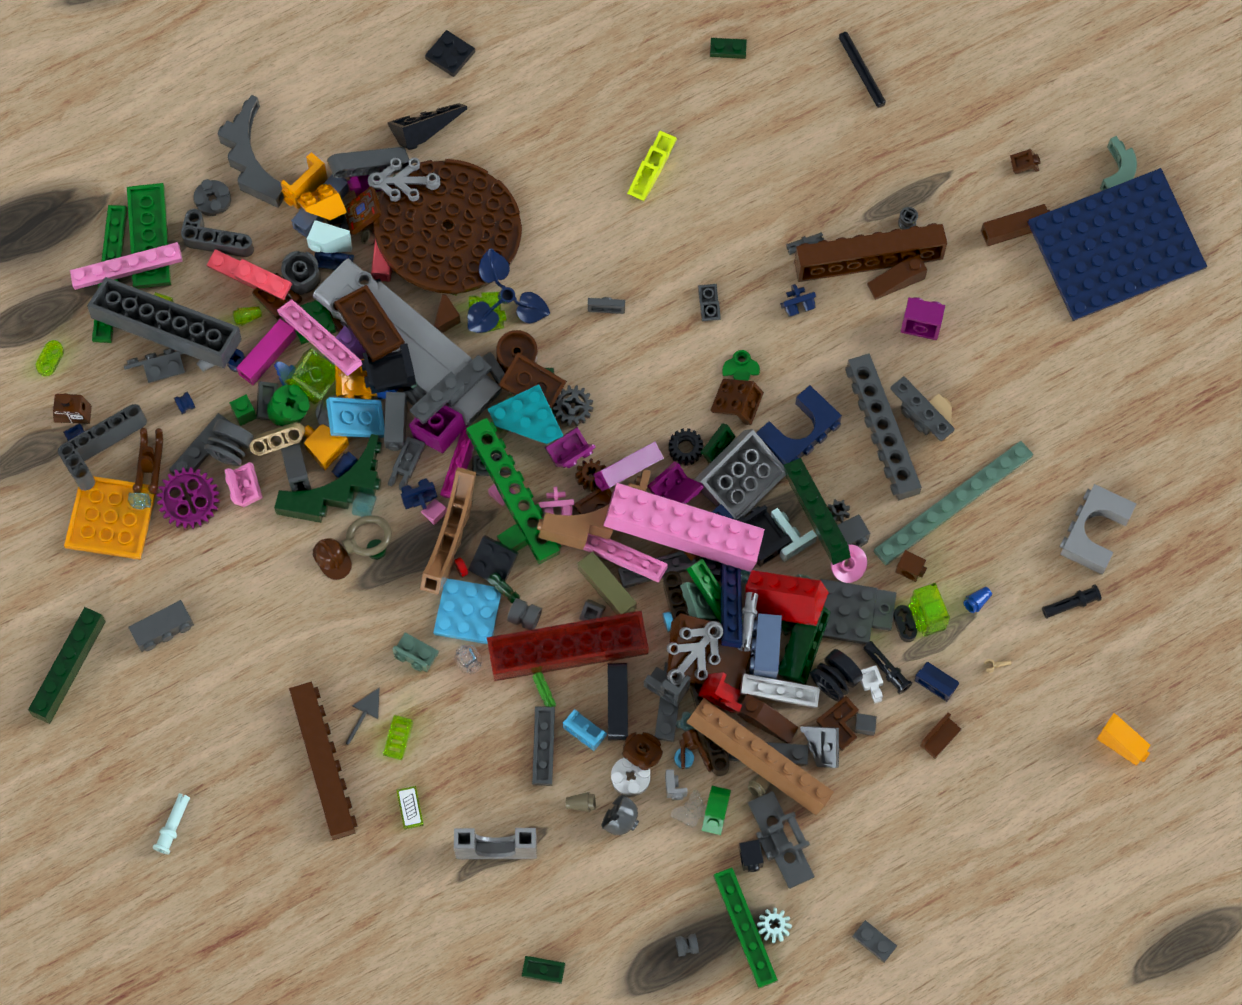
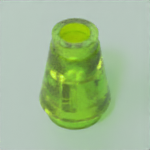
M259 306L241 307L233 311V317L236 325L241 324L243 326L262 317Z

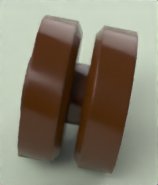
M512 330L505 333L499 339L496 346V358L504 373L508 370L517 353L537 363V343L529 333L521 330Z

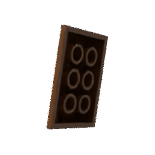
M680 614L671 622L670 643L686 644L699 642L703 636H694L686 640L680 637V629L683 627L690 629L704 628L711 621ZM714 627L710 629L711 635L715 633ZM685 630L683 633L684 637L689 634L688 630ZM721 638L718 639V653L721 660L719 664L712 665L707 661V657L711 653L709 642L705 647L706 670L708 674L724 672L727 674L724 682L740 690L742 675L746 672L751 652V645L750 651H744V648L741 651L735 647L721 645ZM675 645L671 647L672 652L676 650ZM691 651L679 652L676 655L669 653L667 675L670 670L677 669ZM715 655L711 658L712 662H715L717 659ZM696 658L684 672L685 677L687 675L691 677L690 682L703 685L705 680H699L695 677V670L697 669ZM703 670L699 672V677L704 675ZM674 673L672 677L677 678V673Z

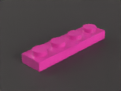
M466 426L461 432L440 493L444 498H450L457 468L467 469L472 458L474 446L466 434V428L469 426Z

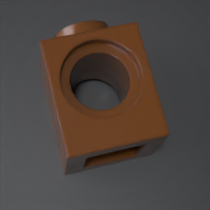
M905 550L895 573L916 582L918 577L923 578L927 567L924 566L926 560Z

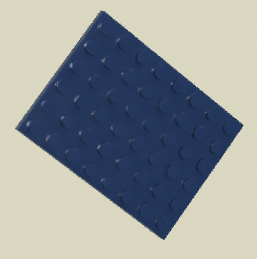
M1161 168L1027 221L1072 321L1207 268V264Z

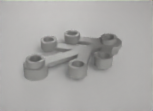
M393 158L390 161V166L381 173L375 172L368 177L369 186L376 190L384 191L390 197V200L394 202L400 200V191L392 189L388 185L398 187L408 196L410 201H417L419 199V192L417 189H411L406 184H426V187L430 190H435L440 186V178L435 173H430L426 177H407L410 173L420 168L418 158H411L409 165L394 177L388 176L394 171L401 169L402 164L399 158Z
M711 621L704 628L690 629L683 627L680 629L679 635L683 639L688 640L694 636L703 637L697 643L677 644L671 642L667 645V651L672 655L691 651L677 669H672L668 672L667 679L674 685H681L685 679L684 672L696 658L697 669L695 670V677L699 680H705L708 677L705 647L710 642L711 653L708 655L707 661L712 665L719 664L721 658L718 653V639L723 634V628L720 623ZM714 627L715 633L711 635L710 629ZM688 630V636L684 637V631ZM673 645L676 646V650L674 652L671 651V647ZM715 655L717 659L715 662H712L711 658ZM703 670L704 675L699 677V672ZM677 673V678L673 680L672 675Z

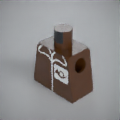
M55 394L53 406L54 423L90 424L92 405L82 395Z

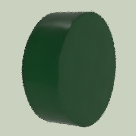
M374 539L370 541L367 549L377 546L381 540ZM386 548L382 552L369 557L375 560L383 558L386 554Z

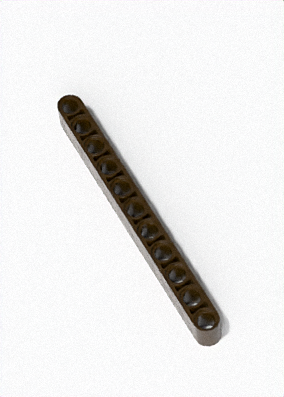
M669 571L664 575L663 588L674 620L680 614L689 616L680 586L682 585L681 577L676 571ZM670 579H674L677 581V583L674 585H670L667 583V581ZM679 597L682 601L675 603L672 601V598ZM690 682V690L696 709L703 698L698 696L699 694L695 690L702 687V685ZM702 734L712 772L717 776L725 775L729 770L730 764L727 751L722 747L718 750H713L710 745L715 742ZM721 761L726 766L723 769H719L715 766V763Z

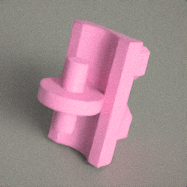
M553 487L554 492L546 493L547 499L554 498V501L539 502L543 517L545 512L554 514L553 507L561 506V515H572L574 499L558 501V498L566 497L565 491L558 492L557 487Z

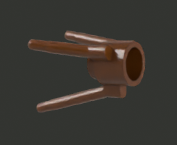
M697 730L684 732L682 734L683 739L679 740L681 746V768L685 769V747H688V750L698 748L708 772H711L710 762L700 742Z

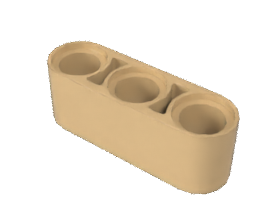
M295 422L258 434L250 443V450L254 455L259 456L296 444L304 436L305 428L301 423ZM291 430H297L299 436L292 435ZM273 436H279L282 442H276ZM256 442H262L264 448H259Z

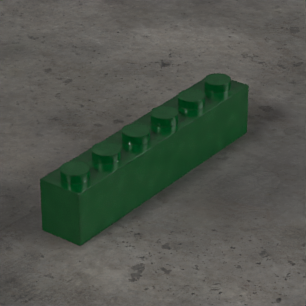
M799 458L783 465L785 476L831 563L835 565L851 558L849 546L802 459Z
M84 607L28 709L33 717L48 724L52 722L106 623L102 614Z

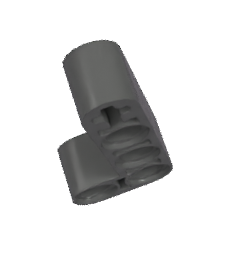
M198 209L187 211L181 230L182 239L187 247L214 252L216 249L224 254L249 257L253 254L254 246L249 235L204 227L202 214ZM225 241H230L229 244H223Z

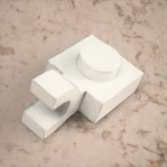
M877 665L861 670L863 674L861 684L864 691H871L874 704L881 702L883 695L879 686L883 685V680Z

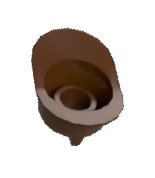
M326 538L320 540L315 545L313 557L328 578L340 580L350 573L352 568L351 559L337 540Z

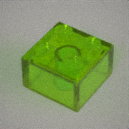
M310 348L303 353L284 382L287 385H298L306 393L309 401L316 404L323 399L335 381V366Z
M936 583L915 589L908 606L912 615L915 614L918 631L922 632L923 636L926 637L946 630L950 616Z

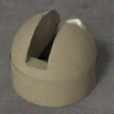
M366 229L362 233L361 242L366 245L375 244L374 232Z

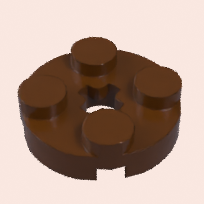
M637 732L631 733L624 742L623 757L642 770H648L650 767L657 765L663 755L660 741L647 732L642 734H636Z

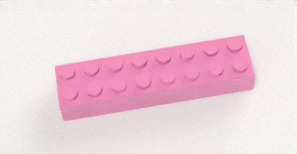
M617 483L614 488L603 525L749 572L752 571L757 562L765 530Z

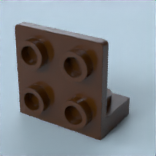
M723 379L711 407V412L737 415L745 425H752L764 392L754 381Z

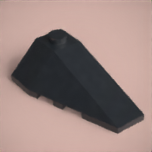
M457 103L437 108L435 113L425 111L421 112L419 117L410 118L409 115L387 123L399 145L412 150L426 142L467 110V106Z

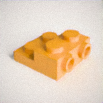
M335 365L336 397L351 399L356 397L372 400L373 397L377 396V393L371 394L370 387L366 388L364 377L367 376V371L363 372L362 366L347 376Z

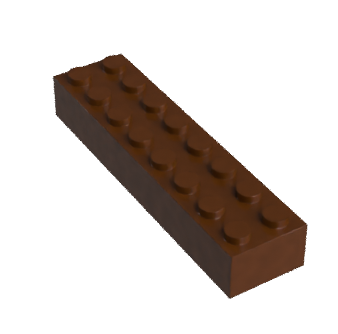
M931 223L923 227L912 226L909 229H894L885 233L875 232L872 235L866 236L861 234L853 238L841 237L833 241L822 240L814 244L803 243L796 246L794 265L798 282L892 268L916 255H920L924 263L943 260L947 239L943 223Z

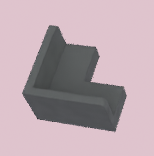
M656 667L652 674L647 675L645 678L644 687L677 707L690 688L691 677L687 675L681 685H674L668 681L667 672Z

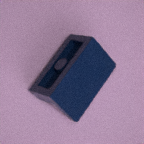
M929 662L925 663L914 679L915 682L948 702L959 685L957 680Z

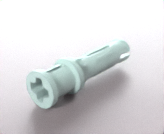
M178 794L165 827H162L159 831L160 836L157 843L153 845L154 850L169 855L172 841L177 837V827L190 801V797L187 795L183 797V794Z

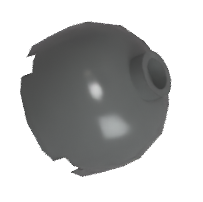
M621 794L612 803L614 807L611 810L608 809L601 824L604 830L619 836L628 833L630 830L634 831L639 823L637 820L638 808L636 804Z

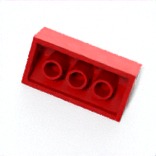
M755 570L751 571L745 586V600L747 592H752V596H754V593L758 594L756 605L757 617L758 614L782 615V621L813 626L817 625L829 593L821 580Z

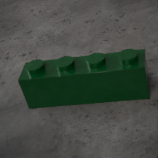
M823 606L816 626L795 623L792 627L789 643L785 647V654L778 668V674L785 680L806 685L831 614L825 606Z

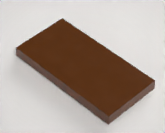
M367 284L334 302L335 307L372 363L397 350L401 344H405V341Z

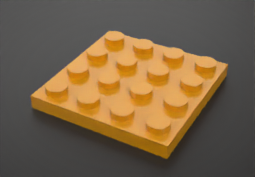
M93 476L95 485L91 489L84 491L78 487L64 547L141 560L156 494L149 493V485L143 484L140 494H135L132 488L135 484L134 482Z

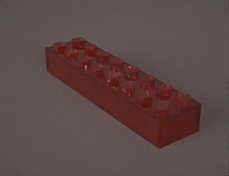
M642 611L487 637L494 681L534 675L538 672L545 673L648 655L649 650Z

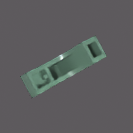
M1117 136L1110 138L1107 148L1115 159L1119 171L1103 179L1100 187L1102 191L1133 179L1136 173L1137 159L1133 148L1125 150L1124 143L1119 141Z

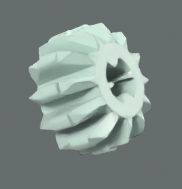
M774 908L773 914H771L767 909L765 910L766 916H759L762 922H758L757 927L762 928L759 930V935L766 933L765 941L772 937L771 941L775 943L777 937L782 942L784 940L783 935L789 936L790 933L786 929H791L792 925L787 923L790 920L789 916L783 918L784 910L777 914V908ZM778 923V926L774 929L770 928L771 924Z

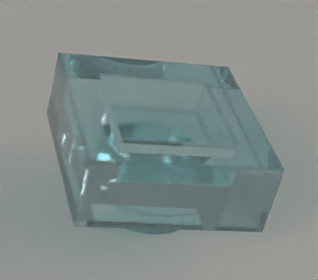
M129 493L128 501L131 507L135 509L151 508L149 494Z

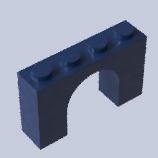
M811 385L796 397L795 402L813 423L814 429L810 435L802 439L788 438L770 421L756 432L783 465L802 458L804 455L808 456L814 450V446L817 443L821 444L828 437L827 434L831 431H836L841 425L842 415Z

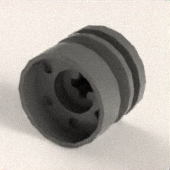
M219 419L212 431L219 438L209 437L208 442L210 444L205 445L204 451L222 463L240 466L242 463L240 458H244L245 453L239 447L248 449L254 436L238 425Z

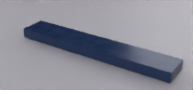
M720 563L721 626L723 628L721 645L741 648V569Z

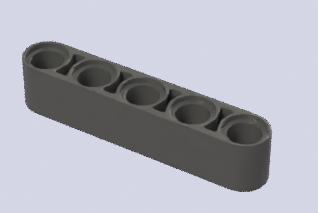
M404 147L338 153L330 156L327 162L334 178L371 175L375 172L381 173L390 166V161L393 158L401 160V169L394 171L399 172L409 165L410 159Z

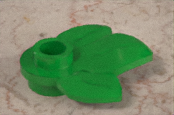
M745 350L736 351L732 359L724 363L722 369L723 376L733 375L735 380L748 381L750 375L757 376L760 373L759 364L752 360L750 354ZM739 358H744L745 361H744V362H740L738 359H739Z

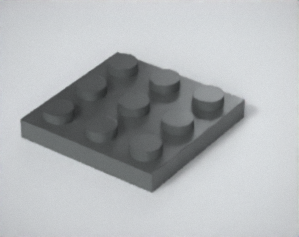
M820 579L829 592L824 606L831 612L822 638L865 645L869 643L877 588Z

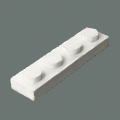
M749 674L742 675L740 694L742 695L749 694L758 698L812 708L818 707L819 687Z

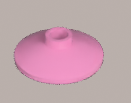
M848 544L851 558L848 559L846 566L844 565L845 560L835 565L831 563L833 575L841 582H855L866 571L867 557L864 551L856 545Z

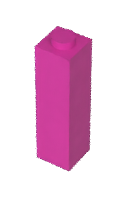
M279 319L237 366L239 376L251 385H254L297 337L295 329L287 321L284 322L282 319Z

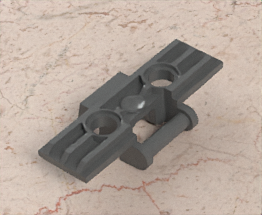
M773 791L748 802L761 830L756 833V836L762 845L769 861L775 859L788 888L791 889L815 878L802 851L810 843L806 841L795 819V812L785 815ZM775 817L778 823L768 826L767 819ZM786 822L789 823L799 843L796 846H793L785 835L783 825ZM786 853L795 855L796 859L793 863H787L784 860Z

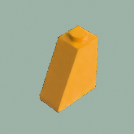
M1113 713L1097 737L1098 741L1136 766L1140 761L1144 763L1150 754L1147 750L1151 745L1115 713Z

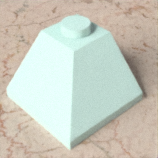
M314 221L307 237L308 248L315 252L321 251L324 253L352 251L349 230Z

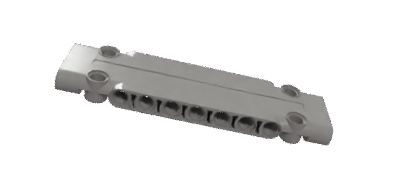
M346 259L313 293L312 297L327 308L333 318L339 319L343 326L350 329L339 311L334 309V302L363 287L364 285L360 284V282L367 280L369 282L367 286L405 341V344H408L417 385L423 389L425 394L447 374L453 372L457 375L472 361L470 356L383 283H377L369 272L363 271L350 259ZM486 375L452 407L447 404L445 405L461 413L465 426H470L498 397L503 388L499 387L494 380Z

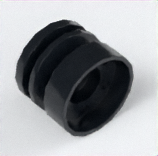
M833 649L824 658L826 665L823 663L818 664L817 669L815 668L810 672V676L822 692L834 701L839 702L844 698V695L849 693L848 686L855 687L863 679V674L851 658L840 650Z

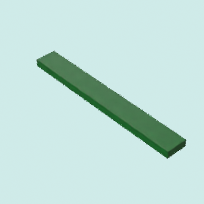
M108 205L101 262L122 257L127 206ZM94 319L92 341L112 343L113 326Z

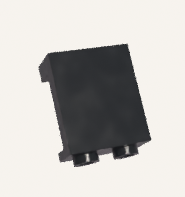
M407 343L400 345V351L391 352L373 363L367 357V353H363L364 360H361L363 372L367 371V376L364 377L366 388L370 387L371 394L416 385Z
M766 505L761 508L757 506L747 517L742 516L737 519V521L765 529L756 562L759 567L778 556L781 549L792 543L790 536H785L769 515Z

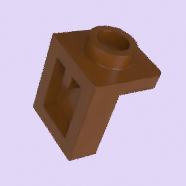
M1032 149L1010 155L1015 174L1034 169L1035 172L1039 171L1040 158Z

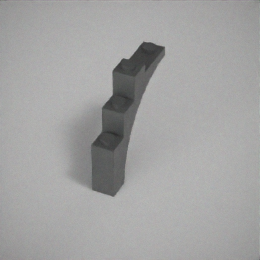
M251 95L243 103L242 110L235 116L233 123L226 121L224 126L222 125L219 128L218 137L221 144L231 148L228 153L230 167L241 172L237 180L240 190L279 208L284 200L281 183L262 168L256 160L251 147V129L254 117L260 107L258 97Z

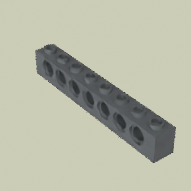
M870 353L849 359L845 371L847 377L852 379V390L854 394L858 395L859 408L865 413V424L872 431V442L874 445L877 444L878 458L885 465V476L890 478L892 483L890 485L892 494L897 496L898 501L919 495L922 488ZM865 375L867 379H860L858 376ZM869 391L872 392L874 395L868 396L865 394V392ZM877 408L880 412L875 413L871 409ZM878 425H884L886 429H880ZM889 441V442H891L893 445H892V446H886V445L884 444V442ZM896 458V459H898L900 462H899V463H893L890 459ZM903 475L906 477V479L900 480L897 478V476Z

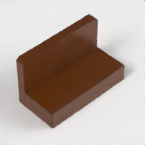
M949 712L927 734L920 745L934 759L961 731V728L950 719L951 714Z

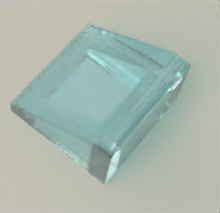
M358 492L353 502L352 514L361 517L372 515L377 497Z

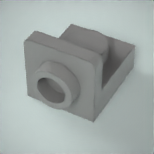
M674 769L666 770L667 798H672V800L684 799L683 797H686L688 793L687 788L675 789V787H679L678 775H674Z

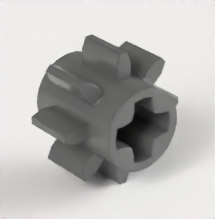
M834 499L833 505L828 504L827 506L835 521L842 523L844 517L849 518L850 516L847 512L850 510V505L846 506L844 500L837 501Z

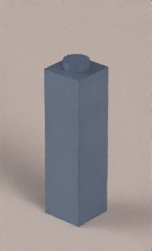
M332 174L324 183L330 184L339 193L341 199L349 192L348 182L345 178H334ZM302 208L291 222L293 229L307 238L314 221L322 222L325 218L306 212Z

